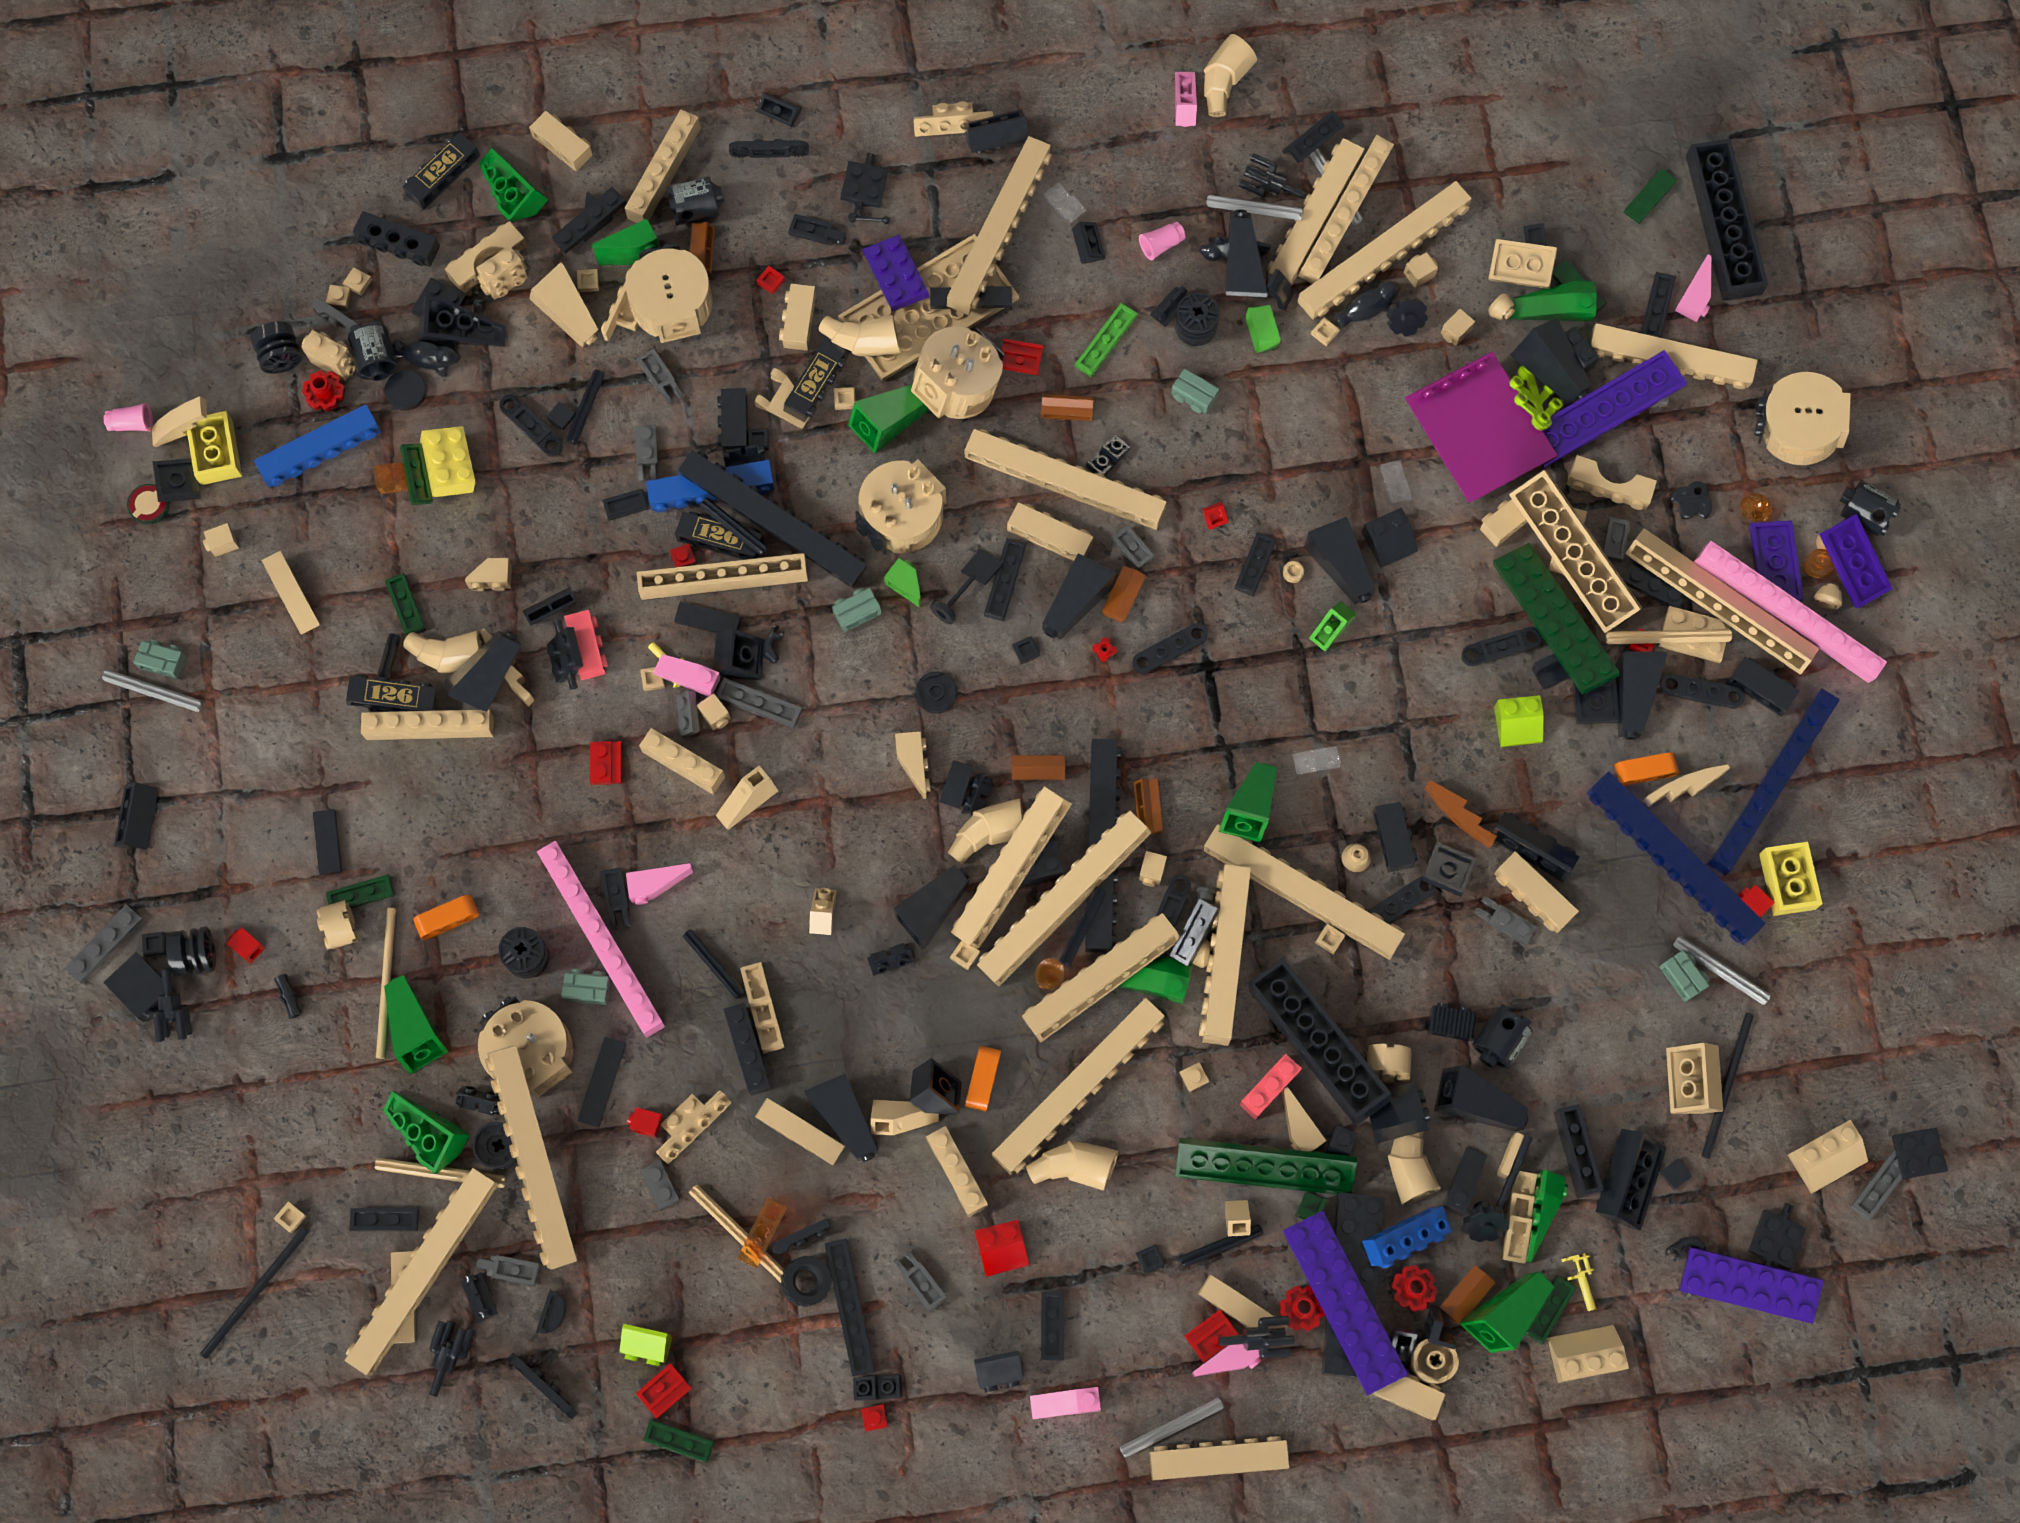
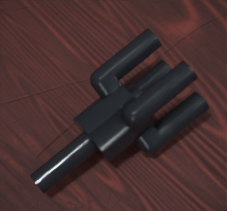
M1255 153L1252 154L1250 161L1268 168V170L1265 172L1248 164L1243 176L1261 183V186L1258 187L1241 179L1238 187L1261 197L1265 196L1267 190L1277 195L1282 190L1300 199L1304 198L1305 191L1285 183L1286 176L1276 172L1278 168L1277 163Z
M170 968L161 969L164 994L158 996L159 1009L153 1013L156 1042L165 1041L166 1037H170L168 1022L176 1021L178 1040L187 1039V1035L192 1034L189 1007L181 1005L180 993H173Z
M1289 1316L1263 1317L1258 1320V1327L1244 1328L1243 1335L1218 1337V1345L1243 1344L1244 1349L1247 1351L1259 1350L1261 1358L1291 1356L1290 1347L1269 1348L1270 1346L1295 1344L1294 1335L1286 1336L1285 1328L1268 1329V1326L1289 1325Z
M438 1320L429 1347L432 1353H436L432 1366L437 1369L429 1395L438 1397L446 1372L453 1373L457 1360H463L467 1357L476 1331L475 1329L468 1327L467 1329L458 1328L454 1342H450L456 1323L448 1320L447 1322Z

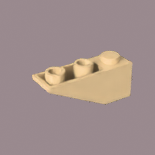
M921 731L895 734L897 759L923 799L927 798L926 792L930 791L929 779H925L924 771H928L927 758L923 759L922 752L926 751V739L921 738Z
M758 766L741 779L716 814V817L729 830L776 794L778 789L763 769Z
M873 1100L871 1134L896 1135L939 1122V1114L924 1113L918 1107H915L912 1102Z

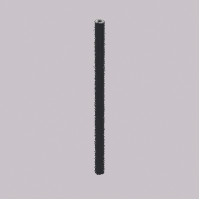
M1745 1013L1722 1087L1723 1111L1714 1113L1701 1156L1706 1159L1711 1157L1754 1015L1750 1013Z
M303 1227L298 1231L200 1352L202 1357L207 1359L307 1236L309 1231Z

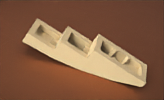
M199 396L178 406L160 418L152 426L153 446L158 447L186 436L187 430L197 427L198 421L207 418L206 399Z
M278 551L263 559L262 562L300 634L302 635L319 626L320 623L282 552Z
M484 628L481 630L484 642L486 643L493 636ZM514 658L504 679L529 707L534 702V699L521 686L525 679L513 667L517 662Z
M1727 764L1687 774L1654 791L1643 802L1649 808L1664 796L1669 802H1672L1686 791L1693 797L1724 775L1730 767Z
M759 962L741 967L746 993L763 1054L785 1048L762 963Z
M766 1098L755 1115L757 1119L809 1152L814 1153L830 1165H834L845 1147Z
M1519 1171L1510 1193L1507 1213L1509 1229L1505 1231L1503 1260L1524 1264L1526 1262L1533 1220L1531 1217L1537 1174Z
M1212 1275L1208 1276L1198 1293L1247 1328L1258 1327V1320L1260 1318L1274 1317ZM1268 1326V1329L1285 1328V1330H1287L1288 1326Z

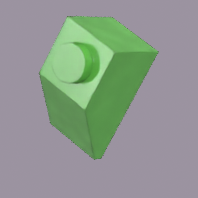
M898 558L884 577L885 585L919 607L921 605V597L915 566L908 560L903 561Z
M1340 601L1329 610L1309 639L1326 651L1346 630L1357 614Z

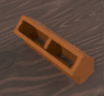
M708 222L701 224L692 223L690 253L702 262L707 274L712 273L715 226Z
M1043 394L1041 418L1092 421L1094 397Z
M1123 566L1102 610L1105 617L1112 618L1119 623L1125 621L1146 575L1135 569Z
M1012 755V780H1065V755Z
M1158 779L1137 780L1134 782L1137 818L1148 827L1151 834H1162L1163 826Z
M1474 1265L1440 1306L1441 1312L1454 1323L1460 1325V1321L1472 1312L1495 1282L1484 1271Z

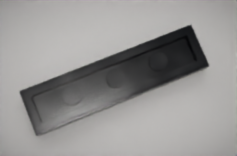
M1660 272L1655 273L1641 334L1661 338L1676 279L1675 276Z
M1012 286L987 287L985 292H980L978 296L980 301L977 308H1012ZM952 287L930 288V309H953L947 306V296Z
M1006 538L1000 558L1004 564L995 575L984 617L1005 621L1027 543Z
M604 1037L577 1120L578 1122L600 1128L626 1047L625 1042Z

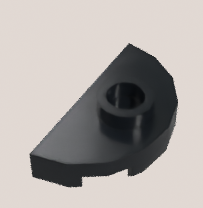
M551 1289L549 1290L536 1333L547 1334L553 1332L561 1326L565 1319L566 1305L564 1299L559 1293Z

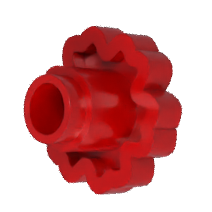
M322 370L312 373L310 380L303 383L302 389L308 406L316 411L323 408L326 412L338 407V401L344 400L346 391L338 375L332 371L325 374Z
M1416 1265L1404 1267L1401 1274H1396L1393 1277L1391 1289L1396 1292L1393 1296L1394 1301L1401 1308L1408 1306L1412 1312L1426 1309L1427 1303L1434 1302L1435 1295L1437 1294V1288L1432 1285L1435 1282L1434 1276L1427 1269L1420 1271Z
M1295 1286L1286 1291V1299L1282 1300L1279 1305L1281 1308L1280 1315L1289 1316L1290 1324L1287 1326L1294 1331H1299L1301 1328L1305 1331H1310L1320 1324L1319 1318L1325 1314L1311 1287L1306 1286L1302 1290L1301 1287Z

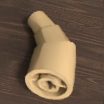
M1235 34L1229 35L1203 70L1205 73L1204 96L1207 98L1209 116L1221 117L1227 114V99L1230 96L1232 85L1237 84L1257 62L1256 54L1252 48Z
M893 315L863 321L860 324L842 323L830 316H826L820 323L819 331L832 339L831 342L850 350L856 356L900 353L899 339Z
M479 630L450 637L445 641L432 638L427 639L415 632H411L405 638L403 645L406 650L417 657L418 661L443 674L454 673L485 642Z
M1021 799L1009 800L974 811L973 816L956 834L957 838L947 853L963 864L973 852H977L986 844L994 845L1009 842L1014 829L1024 819Z
M1423 1132L1394 1139L1391 1154L1388 1155L1392 1175L1403 1206L1423 1200L1441 1189L1427 1156L1423 1154Z
M1068 1141L1067 1144L1043 1153L1042 1157L1027 1165L1026 1169L1034 1184L1049 1178L1068 1177L1071 1181L1105 1191L1117 1161L1118 1151L1089 1143Z

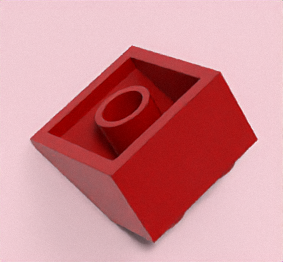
M1018 1219L975 1231L986 1277L1029 1266Z

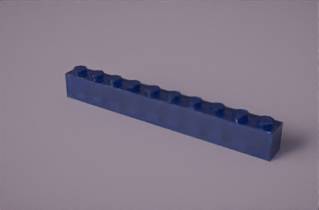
M1823 688L1813 697L1707 865L1725 876L1733 869L1840 701L1839 698Z
M1609 771L1587 792L1589 800L1594 805H1599L1605 811L1606 817L1611 821H1615L1626 836H1631L1636 841L1637 847L1642 851H1646L1657 866H1662L1667 871L1668 877L1674 882L1677 881L1689 897H1694L1699 902V907L1703 911L1709 912L1720 927H1725L1731 933L1730 936L1735 942L1742 945L1746 944L1766 924Z

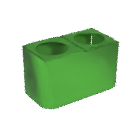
M1271 305L1248 308L1246 321L1256 353L1279 348L1281 337L1275 323Z

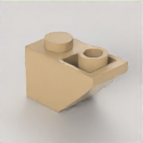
M487 558L465 578V582L468 588L473 591H483L484 589L504 591L505 589H511L512 564L509 558Z
M815 888L810 909L809 933L831 935L837 890Z

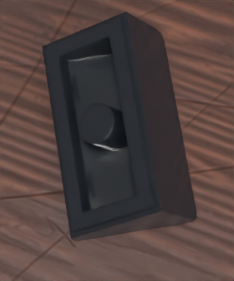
M762 93L756 112L793 127L802 108L769 93Z
M1079 221L1072 228L1081 264L1104 260L1105 254L1096 222Z

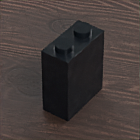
M137 952L103 982L142 1022L151 1020L153 1013L159 1009L158 996L164 994L162 976Z
M1416 1082L1388 1089L1391 1092V1101L1370 1116L1372 1130L1377 1143L1429 1130L1427 1121L1431 1120L1428 1108H1423L1422 1103L1426 1102L1423 1089L1418 1090Z

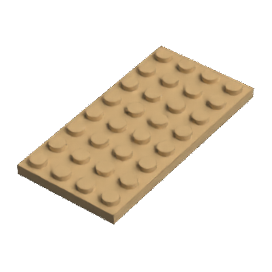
M975 234L917 268L929 296L930 288L953 286L977 239ZM995 263L996 269L993 276L988 277L987 287L1012 286ZM1012 287V303L1019 300V295ZM880 290L838 315V318L842 323L860 324L863 321L893 315L899 339L900 353L865 356L883 382L918 361L925 341L934 332L946 327L956 326L971 329L1004 308L972 309L970 315H967L955 309H930V297L892 312Z

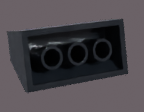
M1504 812L1492 831V834L1497 836L1495 842L1513 853H1518L1524 860L1563 883L1572 872L1580 856L1576 855L1572 848L1563 847L1558 844L1557 840L1552 836H1545L1538 832V828L1534 825H1526L1521 822L1517 815Z
M1621 1129L1613 1157L1610 1160V1167L1603 1183L1604 1191L1601 1192L1595 1212L1608 1220L1641 1231L1666 1147L1644 1132Z

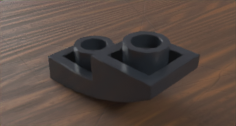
M1275 269L1273 275H1269L1266 287L1269 296L1277 300L1278 308L1286 311L1294 292L1284 274L1280 270Z
M1115 434L1087 462L1086 467L1093 473L1105 476L1130 450V446Z
M953 760L939 800L940 803L960 809L973 766Z
M901 1375L854 1377V1401L902 1398Z

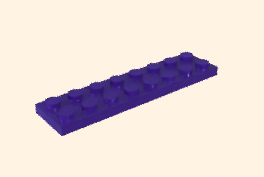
M1663 350L1551 416L1552 425L1542 431L1556 452L1557 457L1542 464L1543 469L1685 387L1687 382L1666 351Z
M1321 1211L1283 1230L1282 1232L1366 1395L1368 1396L1407 1376L1408 1374L1324 1212Z

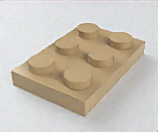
M1496 239L1489 281L1550 289L1557 247Z
M1669 606L1662 631L1729 629L1730 626L1717 618ZM1726 642L1659 643L1658 647L1721 663Z

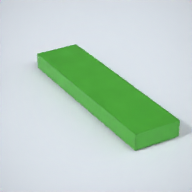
M1120 303L1075 363V367L1092 378L1137 318L1138 313Z

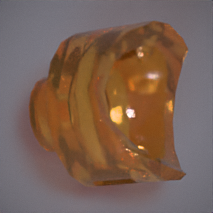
M1759 493L1749 494L1740 504L1743 517L1757 523L1766 522L1773 511L1767 497Z
M1825 549L1813 550L1803 563L1805 574L1814 578H1825L1835 568Z
M1047 958L1036 968V982L1045 990L1057 989L1064 981V968L1058 960Z

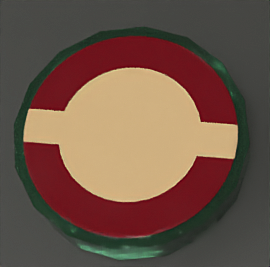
M155 484L140 485L128 496V512L135 521L141 524L158 523L169 512V501L158 502Z

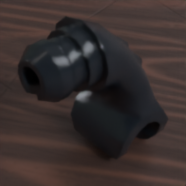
M779 625L772 627L763 643V656L773 664L779 660L773 643L775 640H782L785 636L784 631L781 634L775 633L780 628Z
M1696 1236L1683 1237L1666 1249L1665 1255L1668 1256L1671 1250L1675 1252L1673 1261H1676L1682 1257L1681 1250L1683 1248H1689L1690 1246L1705 1250L1706 1244L1701 1242L1699 1237Z

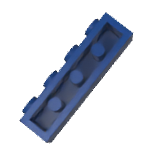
M1443 1206L1430 1207L1363 1240L1362 1243L1371 1266L1387 1268L1394 1265V1260L1398 1258L1402 1260L1410 1257L1411 1252L1414 1250L1421 1251L1428 1248V1243L1432 1241L1436 1243L1446 1238L1445 1235L1452 1232Z

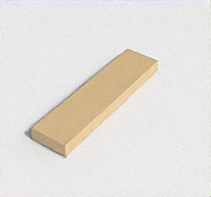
M413 1251L391 1253V1285L396 1284L399 1279L397 1276L404 1266H408L412 1260L410 1256ZM416 1310L408 1320L403 1321L397 1330L396 1338L392 1341L393 1344L416 1342Z

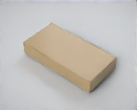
M1518 1132L1512 1135L1497 1176L1505 1179L1509 1175L1524 1135Z

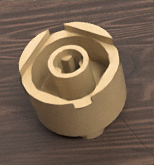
M346 900L317 909V923L320 931L324 930L326 936L324 937V942L327 950L359 941L358 931H353L355 929V920Z
M1387 1044L1369 1045L1367 1064L1381 1078L1383 1083H1394V1079L1410 1081L1411 1048L1395 1044L1394 1047H1387Z
M1425 1339L1414 1347L1410 1369L1416 1377L1420 1378V1381L1426 1384L1436 1385L1446 1382L1454 1376L1459 1366L1456 1349L1428 1342V1339ZM1436 1356V1361L1439 1363V1365L1436 1364L1432 1366V1361L1430 1360V1358Z

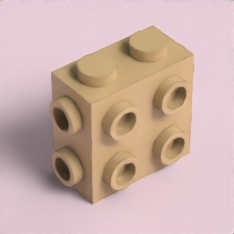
M510 245L476 267L478 272L476 278L481 284V289L486 296L490 294L494 300L504 297L509 290L515 286H520L528 278L525 272L527 267L523 262L522 255L518 250L514 251Z
M314 330L303 339L301 347L313 365L327 372H334L344 381L353 375L356 368L353 356L346 344L341 341L335 342L326 333H317Z

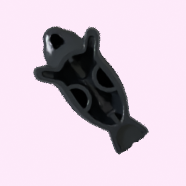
M1209 237L1208 241L1210 244L1201 245L1199 248L1200 254L1208 261L1227 260L1228 238ZM1257 241L1259 251L1271 250L1270 244Z
M1376 280L1372 283L1370 289L1363 291L1353 298L1345 310L1334 311L1333 315L1338 320L1339 325L1344 328L1350 322L1364 321L1381 312H1388L1389 307L1393 304V300L1397 297L1400 285L1390 280L1383 281L1380 284V281Z
M395 339L392 344L396 358H405L418 367L433 369L443 378L447 375L445 368L458 363L460 360V354L455 350V344L442 345L431 341H418L407 345L398 339Z

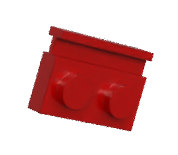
M1004 338L1001 348L1005 354L1002 361V369L1038 376L1044 345Z
M590 742V784H622V742Z
M1220 1309L1184 1337L1204 1363L1226 1347L1218 1345V1337L1236 1336L1239 1334Z
M670 1363L635 1394L654 1417L658 1419L692 1388Z

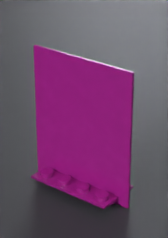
M1493 351L1471 363L1467 361L1465 366L1452 373H1448L1446 376L1405 397L1406 402L1468 503L1512 480L1514 481L1519 476L1557 457L1543 431L1536 429L1532 425L1531 420L1533 416L1515 403L1514 398L1518 391L1510 386V378Z

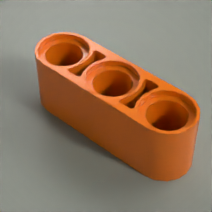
M1673 752L1625 760L1614 764L1619 786L1660 780L1679 774Z
M468 894L414 917L413 921L421 940H425L477 918L480 914L472 895Z
M980 1045L965 1107L987 1112L1001 1050Z

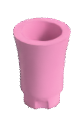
M1174 222L1154 231L1140 234L1139 243L1146 257L1149 260H1154L1166 250L1185 240V231L1181 224Z
M143 403L105 411L104 424L108 431L150 432L153 426V415L149 404Z

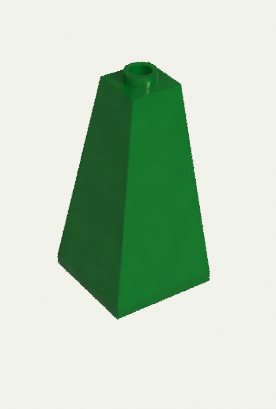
M912 385L865 398L854 403L848 426L874 454L879 452L929 410L911 392Z
M1255 763L1227 806L1218 832L1257 842L1261 841L1269 822L1277 767L1267 763Z
M402 975L391 980L390 983L384 986L393 1051L397 1060L411 1075L447 1054L448 1050L405 976Z
M1540 1272L1525 1274L1463 1318L1459 1324L1490 1353L1515 1350L1554 1286L1548 1281L1547 1276Z

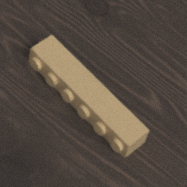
M680 109L625 206L626 215L629 220L638 223L647 219L649 222L667 190L666 186H669L701 129L697 116Z
M483 710L367 712L361 714V734L366 740L493 737L494 716L490 710L487 712Z
M1276 1436L1267 1437V1442L1259 1443L1258 1438L1244 1439L1245 1444H1236L1235 1440L1222 1441V1446H1213V1442L1199 1443V1448H1190V1444L1177 1445V1450H1168L1167 1446L1154 1447V1452H1149L1152 1480L1289 1469L1287 1441H1281V1437Z

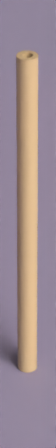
M387 908L376 1049L377 1059H385L388 1010L384 986L391 981L395 908Z

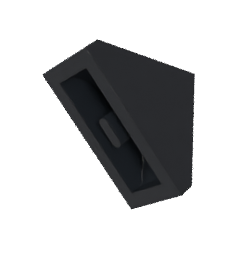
M1394 1328L1391 1330L1390 1341L1404 1368L1409 1369L1418 1332Z

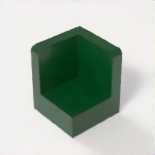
M1306 1192L1295 1216L1305 1220L1323 1211L1328 1199L1325 1197L1321 1199Z

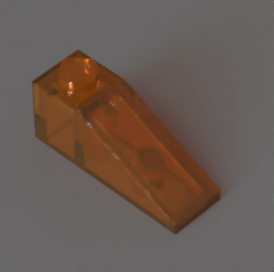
M403 463L373 466L375 485L380 494L408 490Z
M770 1196L767 1197L737 1259L755 1268L758 1267L788 1205Z

